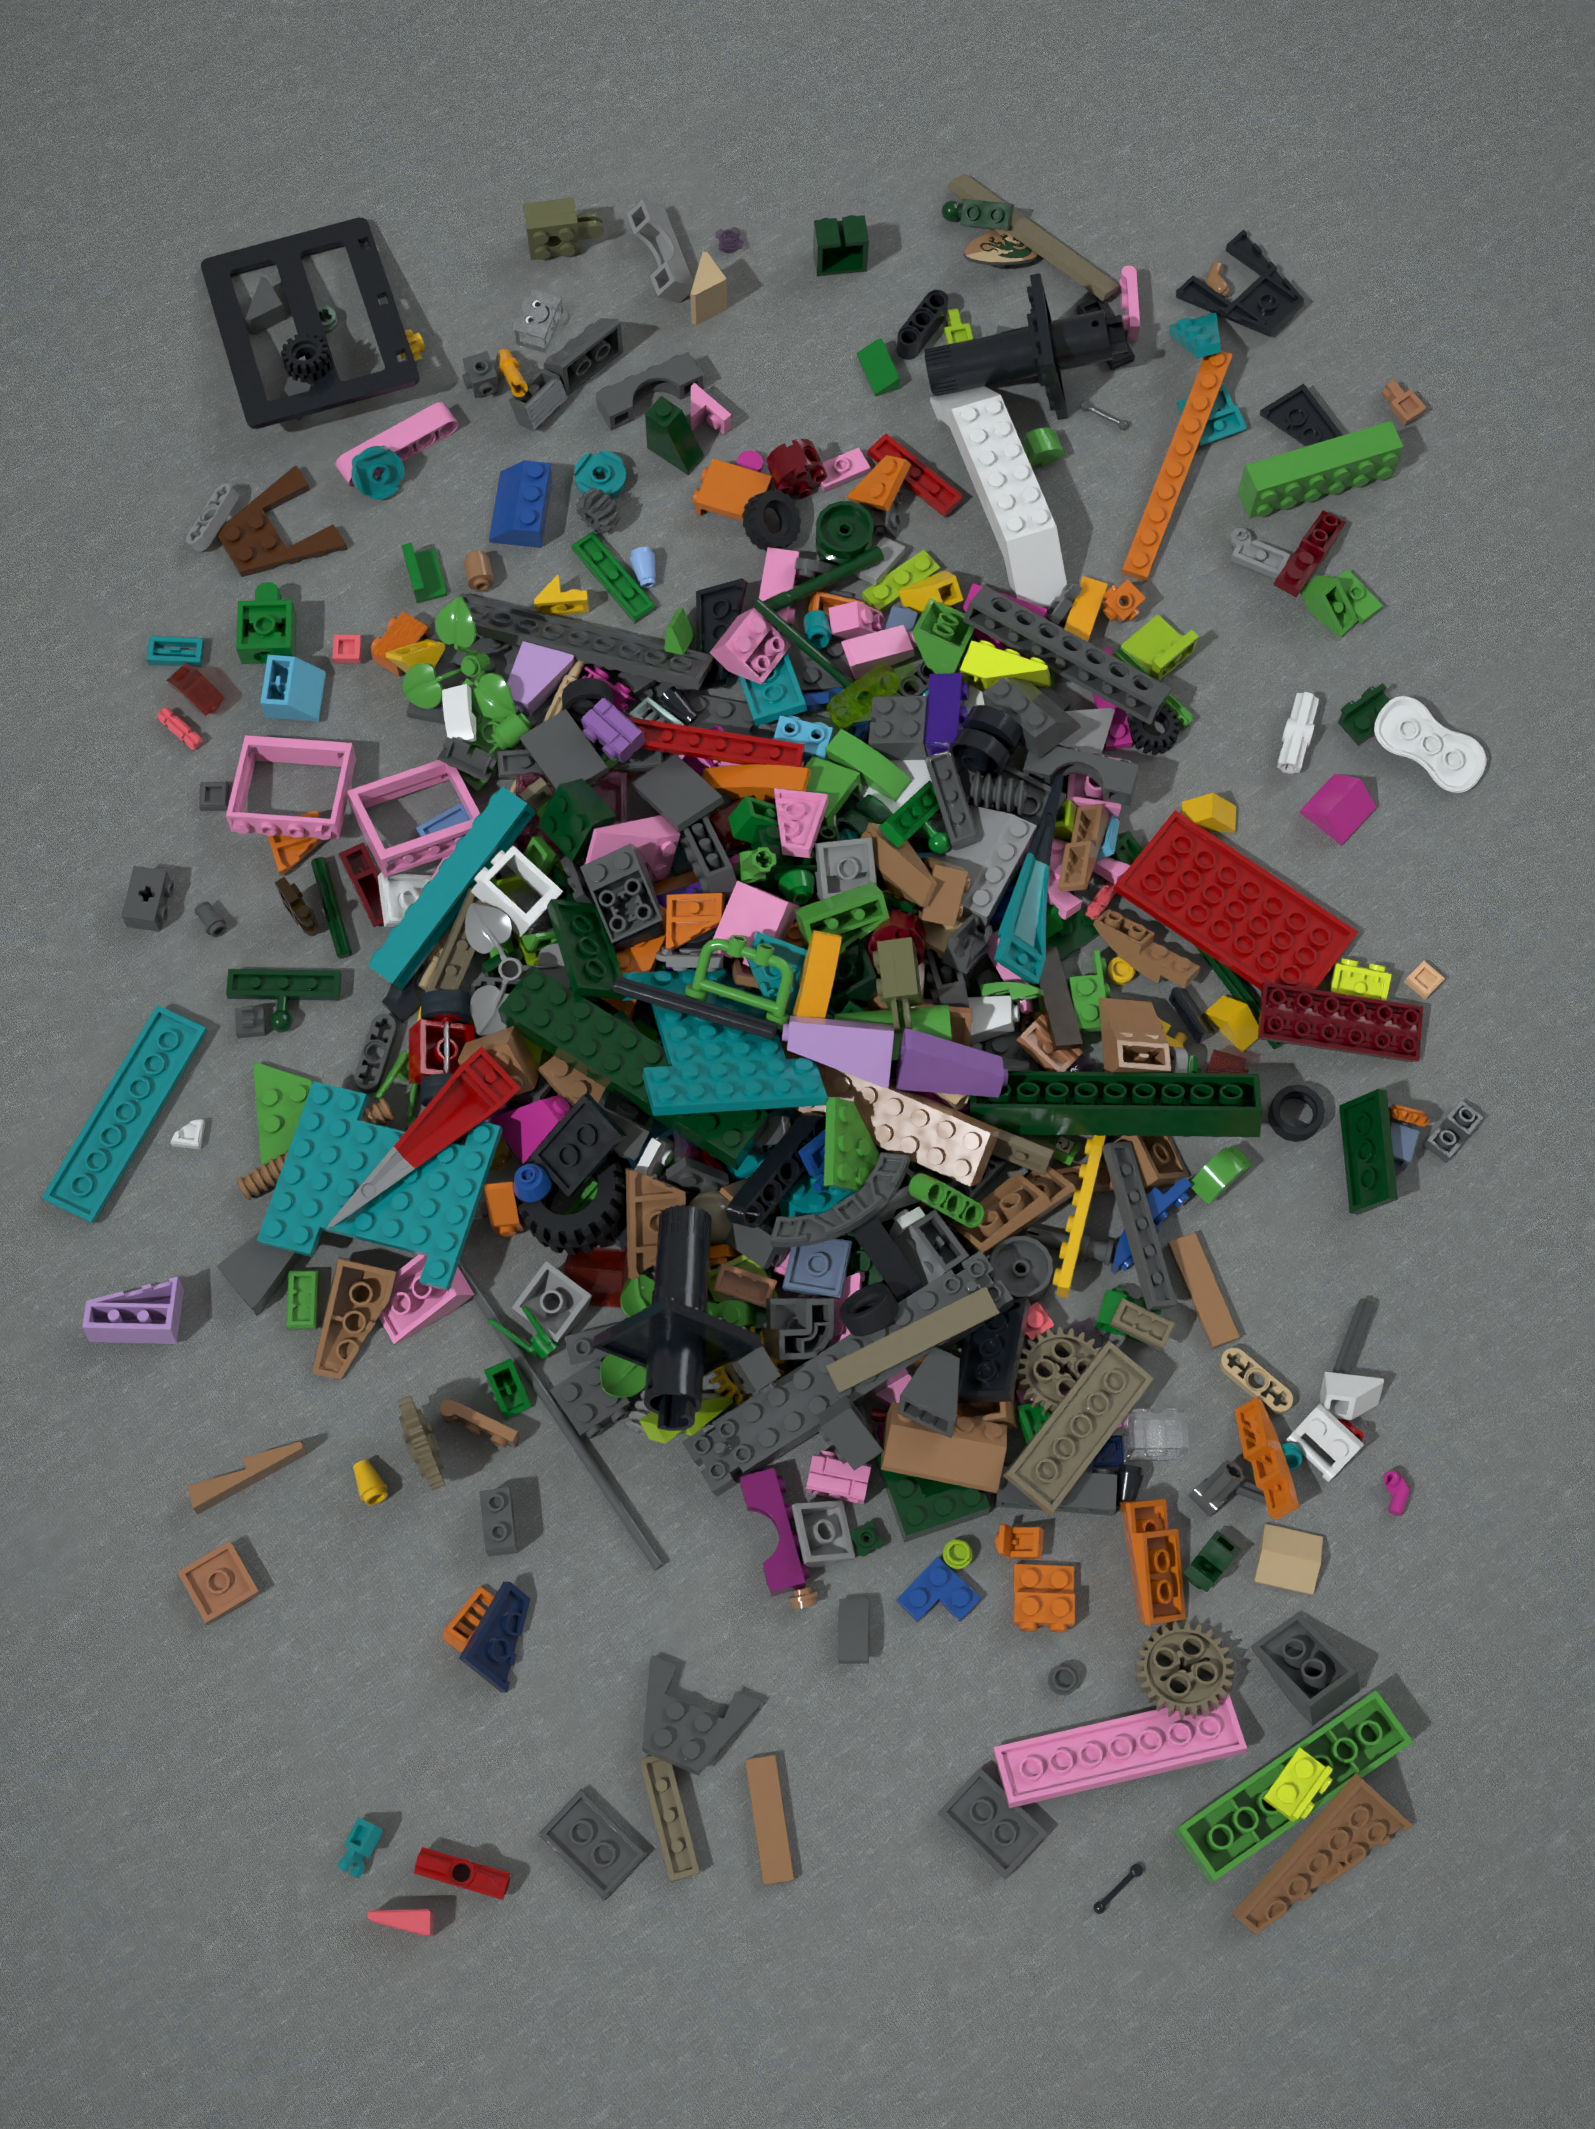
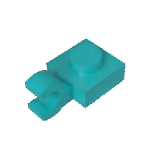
M358 1817L344 1844L348 1850L340 1859L338 1869L347 1873L353 1864L349 1874L360 1878L365 1867L363 1857L370 1858L379 1842L383 1829Z

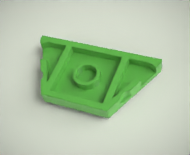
M253 1063L261 1164L265 1163L267 1165L270 1159L275 1161L278 1155L284 1156L285 1151L289 1150L312 1086V1080L260 1063Z

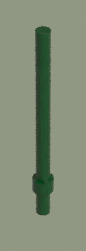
M758 599L753 604V608L849 691V696L855 701L859 700L868 709L872 710L873 698L865 692L866 688L859 682L855 683L761 599Z

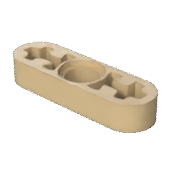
M1229 1348L1223 1353L1219 1366L1225 1375L1251 1397L1260 1398L1264 1407L1270 1413L1282 1415L1289 1410L1293 1403V1396L1289 1389L1241 1349ZM1236 1356L1239 1359L1238 1365L1243 1370L1247 1365L1250 1367L1243 1378L1239 1376L1242 1372L1239 1367L1233 1366L1230 1368L1228 1366L1229 1359L1227 1357L1233 1359ZM1252 1374L1260 1375L1264 1380V1386L1260 1389L1252 1388L1248 1383V1377ZM1269 1385H1272L1273 1388L1270 1393L1276 1397L1280 1394L1284 1396L1283 1403L1286 1406L1282 1404L1275 1406L1273 1404L1275 1399L1271 1394L1268 1393L1266 1397H1263L1261 1394L1267 1390Z

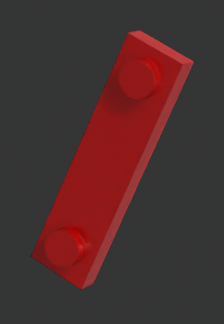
M887 433L868 449V455L877 463L886 455L906 459L911 466L903 480V484L944 518L962 502L963 495Z

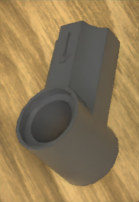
M1224 1461L1209 1478L1204 1479L1189 1494V1497L1211 1517L1228 1500L1227 1496L1245 1478L1242 1472L1243 1469L1236 1462Z

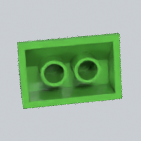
M929 598L914 627L912 635L928 668L932 669L936 674L955 673L975 628L963 621L965 613Z

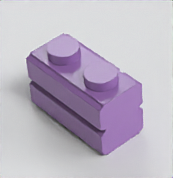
M605 697L582 717L581 721L584 727L582 732L591 742L594 743L597 740L602 744L603 752L611 760L617 758L620 762L625 763L646 741L644 732Z

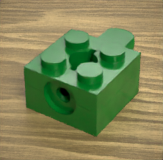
M264 582L258 585L255 590V601H238L236 650L241 664H266L268 655L292 657L296 655L297 615L292 600H281L280 590L274 583Z

